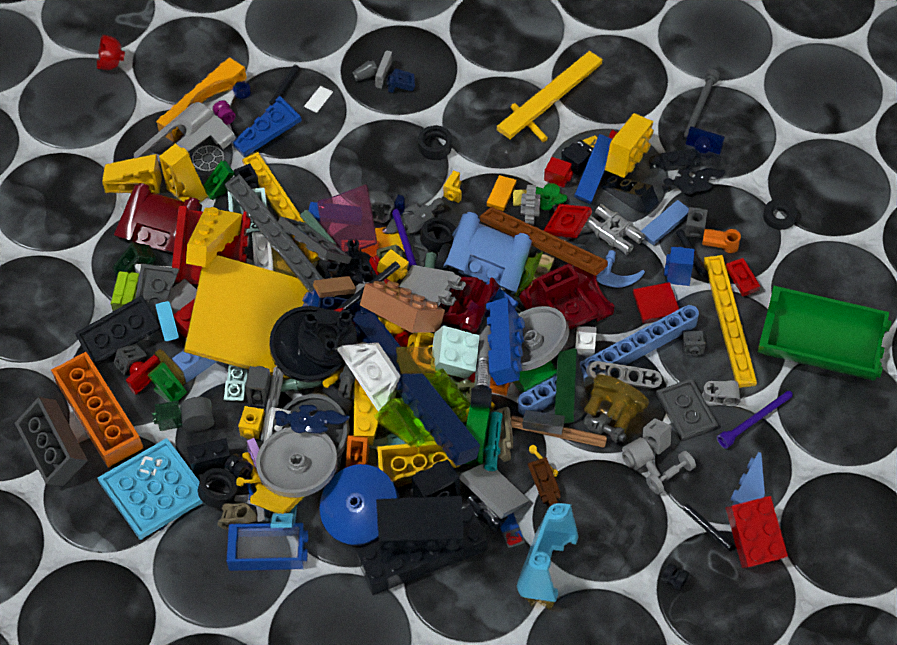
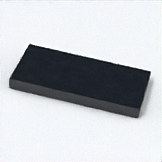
M141 295L79 330L75 335L84 351L87 352L94 365L97 366L116 355L117 349L135 344L160 330L161 327L145 298Z

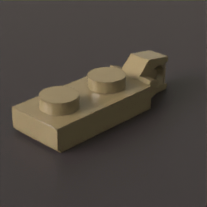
M508 407L490 411V413L500 412L503 414L499 443L501 448L499 458L503 462L511 460L510 449L513 448L511 413Z

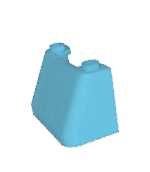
M556 503L547 510L534 536L517 582V589L522 597L556 602L558 590L553 587L549 572L553 550L563 551L564 545L569 542L576 544L579 537L571 504Z

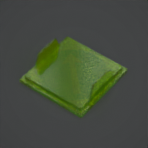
M542 251L534 258H528L514 297H517L532 282L543 254Z

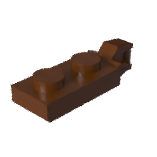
M547 457L528 463V468L543 504L549 503V506L558 503L557 499L561 498L560 490Z

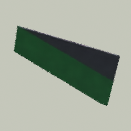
M577 348L558 353L555 415L565 416V424L583 420L590 412Z

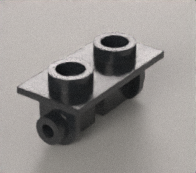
M470 495L467 499L469 502L468 506L471 505L474 513L495 533L508 518L506 516L501 519L477 495Z

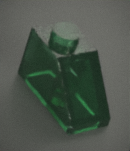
M132 242L112 269L116 276H118V272L137 273L135 269L136 264L152 265L156 257L149 245Z

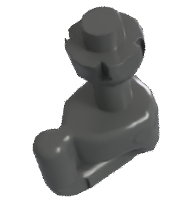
M602 406L592 408L584 418L583 424L590 431L600 435L605 432L610 435L615 443H619V441L624 442L627 437L624 434L625 430L623 428L609 426L610 421L615 417V413Z

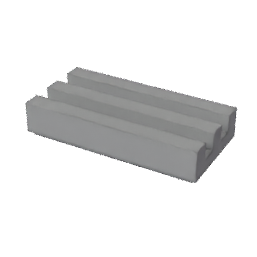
M385 51L375 75V86L377 88H382L392 64L391 51Z

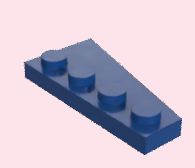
M279 96L273 106L270 105L261 117H258L250 128L248 127L233 141V145L245 157L301 122V116Z

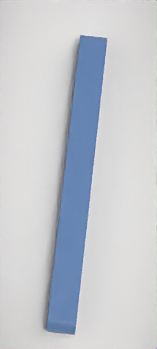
M692 305L684 306L581 361L580 366L585 387L598 381L590 379L587 375L586 369L590 363L600 361L627 365L683 335V331L694 329L698 321V309ZM597 366L594 368L596 370H592L595 372V375L605 373L606 369L598 370ZM612 368L611 371H610V374H611L612 372L616 371L617 369H616V368ZM557 375L523 392L519 396L518 412L521 416L524 417L526 410L540 412L555 404Z

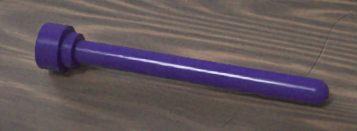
M394 209L392 214L411 268L412 265H417L400 212L398 209Z
M786 391L733 430L723 431L717 435L718 443L724 449H727L733 445L738 435L789 400L793 393Z

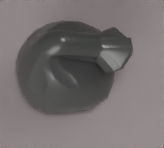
M361 190L354 194L356 201L362 203L363 215L368 220L384 223L391 218L392 211L395 209V203L387 193L380 190Z

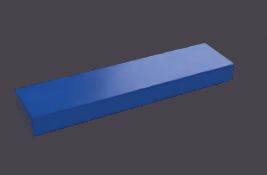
M599 134L575 192V198L591 204L605 170L610 142L612 141L611 138Z

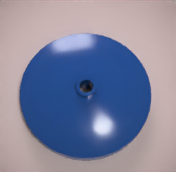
M358 464L339 471L325 486L320 500V516L325 529L338 541L351 546H365L378 541L376 499L399 498L396 485L385 472L371 465Z

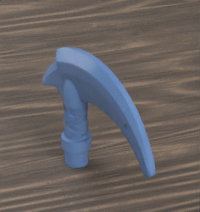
M609 250L605 258L608 261V266L596 276L597 282L605 286L626 287L637 282L644 275L645 271L641 270L637 274L630 276H620L610 272L615 261L616 252Z

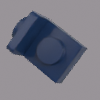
M394 69L387 78L388 92L392 93L396 87L413 91L415 88L413 73Z

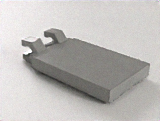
M412 265L399 287L410 289L412 294L424 296L426 301L435 302L439 307L440 303L453 306L456 298L450 297L452 293L449 289L463 290L466 283L460 282L461 277L455 275L454 272Z

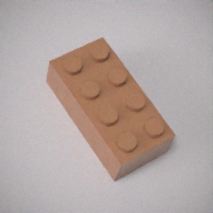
M379 281L365 283L360 306L411 333L438 331L445 312L444 309L438 307L437 303L426 301L424 296L412 294V290L401 288L398 283L388 281L387 284Z

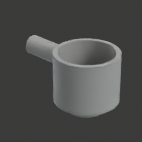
M640 437L622 448V458L628 467L637 470L645 465L651 474L657 477L661 476L652 462L654 455L645 439Z

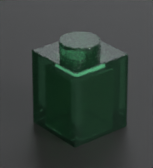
M178 400L155 405L156 412L152 413L154 425L158 424L160 431L183 427Z

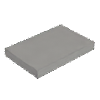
M485 463L462 473L460 476V480L501 519L527 506L530 501L498 470H485Z

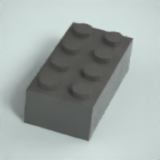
M38 397L15 422L45 484L64 486L88 461L56 400Z

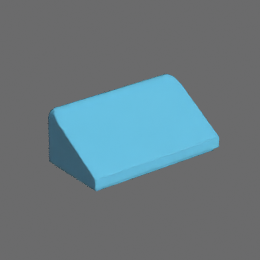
M165 301L156 304L164 340L170 341L179 338L170 302Z

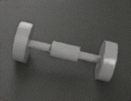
M683 451L678 455L680 464L669 468L663 473L662 477L658 478L654 474L646 477V482L654 493H661L664 490L662 481L668 480L677 474L681 467L688 471L696 467L694 458L687 451Z

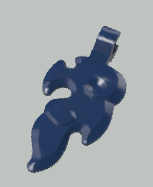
M314 405L299 406L300 412L293 411L292 414H287L280 410L275 413L276 425L284 426L290 423L291 429L295 433H323L328 430L325 424L338 425L350 419L348 415H342L334 410H320L313 416H310L309 413L311 411L317 410V407Z

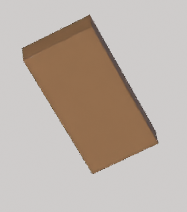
M349 276L314 280L313 283L319 298L355 294L356 287Z

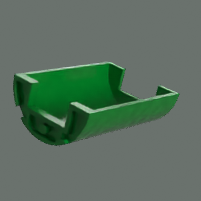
M773 286L757 353L875 381L876 377L880 378L883 366H881L882 362H880V359L883 358L885 347L881 346L885 331L889 332L891 321L888 320L889 312Z

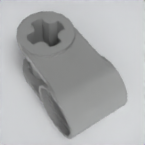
M732 380L708 381L704 385L702 397L708 406H736L741 402L739 383Z

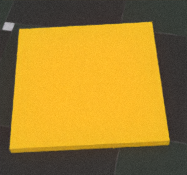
M217 255L206 267L201 268L184 352L248 370L250 366H263L269 368L270 375L272 376L274 367H277L272 360L269 348L272 328L284 313L303 306L304 302L302 299L308 292L307 289L296 277ZM285 374L283 376V379H292Z

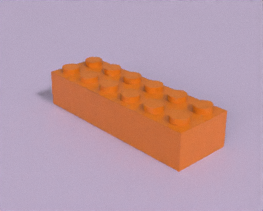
M87 352L51 369L55 382L108 468L144 449L138 433Z

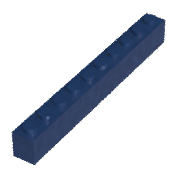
M373 312L353 318L352 323L357 332V341L359 343L380 344L400 374V379L394 390L400 394L404 403L408 404L415 417L419 418L426 431L430 432L434 437L437 445L441 446L445 451L448 459L452 460L456 467L477 459L480 444Z

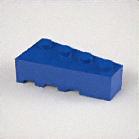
M507 297L486 303V309L490 312V317H487V325L490 326L491 334H488V342L491 348L488 351L489 374L497 386L519 380L520 371H522L521 357L523 356L522 342H524L523 328H525V322L518 315Z

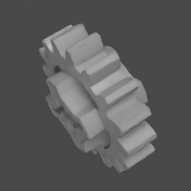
M527 185L526 194L522 193L521 215L525 216L526 223L534 225V217L539 216L540 194H536V185Z

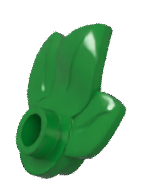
M549 183L544 188L536 186V194H540V208L543 210H550L555 204H562L568 198L567 195L560 193V187L555 183Z

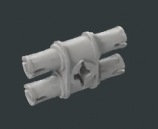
M603 204L597 207L595 214L602 217L605 222L601 223L590 215L585 223V226L595 232L596 237L602 238L609 243L610 247H616L626 255L632 251L634 245L624 240V236L630 237L637 244H640L645 238V234L636 229L631 221L624 219L618 212H612Z

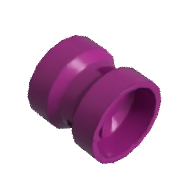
M218 101L212 107L213 113L225 125L234 121L235 113L230 109L227 101Z

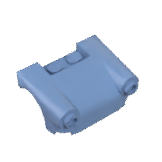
M467 212V214H463L458 227L452 234L454 237L453 244L443 267L450 266L455 268L462 275L477 277L479 280H483L485 284L493 277L500 288L510 290L512 295L515 294L521 280L532 240L524 233H519V235L512 237L479 223L480 220L475 213Z

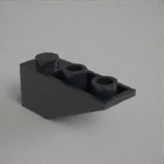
M612 175L601 186L602 189L636 211L649 213L659 203L653 185Z

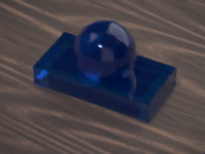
M691 126L688 131L686 144L693 146L699 153L705 154L710 151L720 155L725 136Z

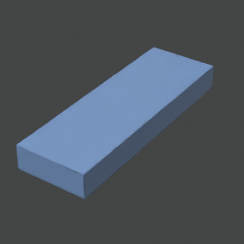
M677 200L641 230L645 234L644 239L654 246L688 217L689 208Z

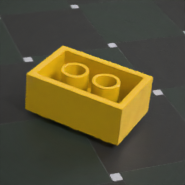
M633 113L610 142L605 170L623 178L634 170L635 164L641 161L643 154L647 153L651 143H649V139L654 132L652 120Z

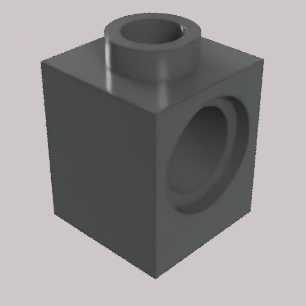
M689 207L685 230L686 236L703 238L708 210Z

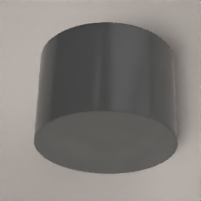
M192 397L181 403L182 426L185 430L201 432L214 425L211 400L205 397Z

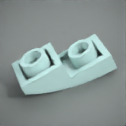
M229 364L224 400L244 401L248 369Z

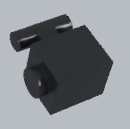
M580 139L577 144L573 142L569 147H565L562 150L561 160L572 163L571 171L579 175L585 169L593 147Z
M251 164L233 170L235 173L234 177L240 174L251 189L259 188L258 176Z

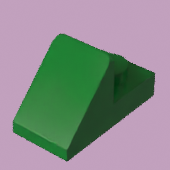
M221 160L203 185L206 194L212 200L228 193L225 183L230 181L235 173L227 161Z
M163 362L148 374V377L156 386L154 391L172 405L187 393L182 384Z

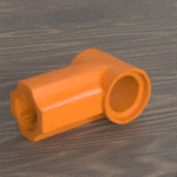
M705 229L702 245L723 248L727 253H735L739 248L741 234L735 229H729L726 232Z

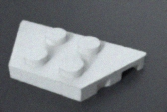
M380 344L342 345L337 348L377 411L380 413L385 410L400 379V374Z

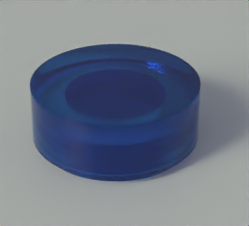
M247 82L236 83L233 86L234 96L239 99L247 98L251 94L250 85Z

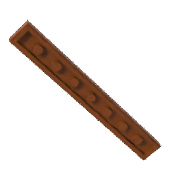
M493 207L480 216L481 222L512 237L519 235V233L528 235L529 239L532 240L531 246L595 276L608 266L607 260Z

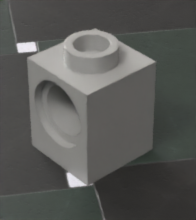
M656 418L643 428V439L649 444L652 452L660 454L671 445L672 426Z

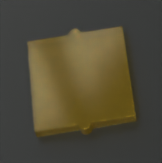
M396 347V362L399 363L401 374L435 373V358L432 357L430 347Z

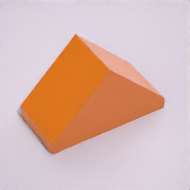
M348 435L346 468L358 464H368L370 452L368 437Z

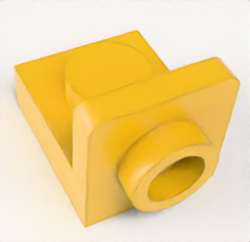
M453 170L443 185V197L458 203L461 201L459 172Z

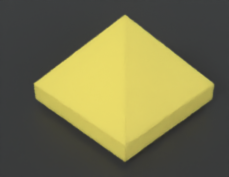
M513 190V206H521L522 193L526 194L527 190Z

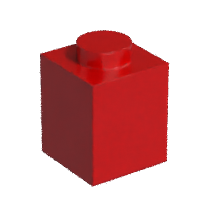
M551 157L544 170V181L555 183L564 188L567 181L570 182L573 177V171H571L572 163Z

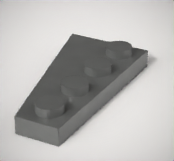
M141 264L136 298L143 295L158 321L159 317L155 305L167 301L180 270L177 268ZM151 335L142 339L141 341L149 342Z

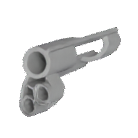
M196 102L187 107L134 153V158L153 155L154 153L150 149L176 127L185 135L176 144L181 148H185L188 152L209 136L216 145L219 144L222 149H225L236 139V136L207 106ZM157 154L158 162H159V165H160V164H161V163H160V159H159V156H160V155Z

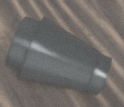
M368 60L353 71L352 74L355 80L359 81L374 77L378 68L374 60Z

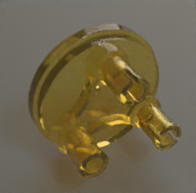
M598 374L594 378L592 396L584 411L595 416L602 401L606 400L612 403L606 415L609 418L612 416L611 419L617 421L614 428L621 427L626 432L631 419L635 417L637 412H643L650 402L643 393L631 385L614 377Z

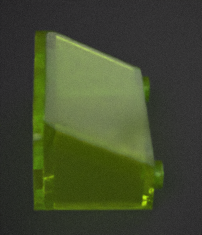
M443 368L440 369L428 381L461 420L467 415L466 411L469 409L470 403ZM402 397L399 399L393 398L388 401L374 416L379 424L410 447L415 445L418 448L426 442L425 438L431 435L430 432L426 431L419 418L415 417L408 404L404 403Z

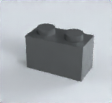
M250 366L245 384L249 407H267L271 385L269 368Z

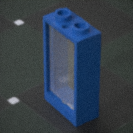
M271 523L229 524L227 548L229 571L304 569V562L308 560V551L304 549V543H308V530H304L303 523H295L293 528H271Z

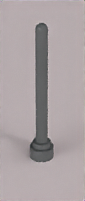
M708 69L705 74L706 83L684 133L685 138L691 137L711 87L719 80L720 73L717 70Z

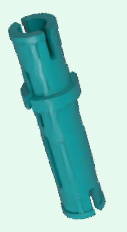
M500 412L490 413L488 441L484 450L486 453L484 469L487 471L497 470L498 455L501 452L499 443L503 414Z

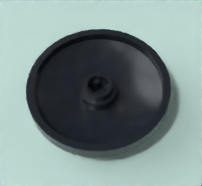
M316 306L294 308L284 313L272 328L269 342L272 360L282 373L294 380L301 382L322 381L335 374L344 364L343 362L336 366H320L310 362L299 349L297 336L304 316H306L307 312L325 310L324 308Z

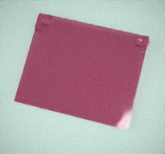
M367 185L317 202L321 226L344 252L348 251L347 242L350 239H353V243L357 239L360 249L377 244Z

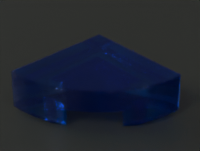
M402 195L397 196L394 208L399 210L400 215H402L405 209V198Z

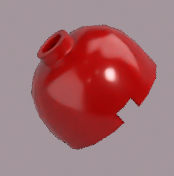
M102 35L98 50V58L100 60L97 59V69L112 70L119 65L120 61H124L125 51H122L119 40L108 35Z

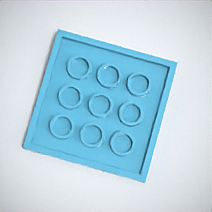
M167 438L98 477V482L140 540L203 503L198 495L200 481ZM145 456L153 458L152 461L146 459L144 465H141ZM157 459L163 460L160 467L156 466L157 462L155 461ZM154 468L157 470L155 476L151 475ZM139 470H147L149 473L140 472Z

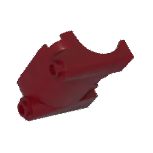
M139 183V185H134L114 236L148 248L173 253L179 206H187L188 210L202 211L200 200L190 197L185 199V201L152 193L149 189L150 186Z
M569 263L531 281L529 287L524 288L519 297L526 310L541 306L559 310L568 322L569 331L593 319H596L598 322L614 314V304L609 302L601 292L596 276Z
M461 277L460 282L466 283L463 290L449 289L452 293L450 297L456 298L453 306L442 303L439 305L440 308L445 310L441 325H459L461 331L475 334L488 311L486 303L493 301L500 288L493 277L489 280L490 284H485L483 280H479L477 277Z

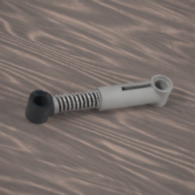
M484 317L477 330L479 344L475 385L471 389V408L491 409L492 388H490L491 375L489 374L488 351L491 350L488 334H491L490 326L487 325V317Z

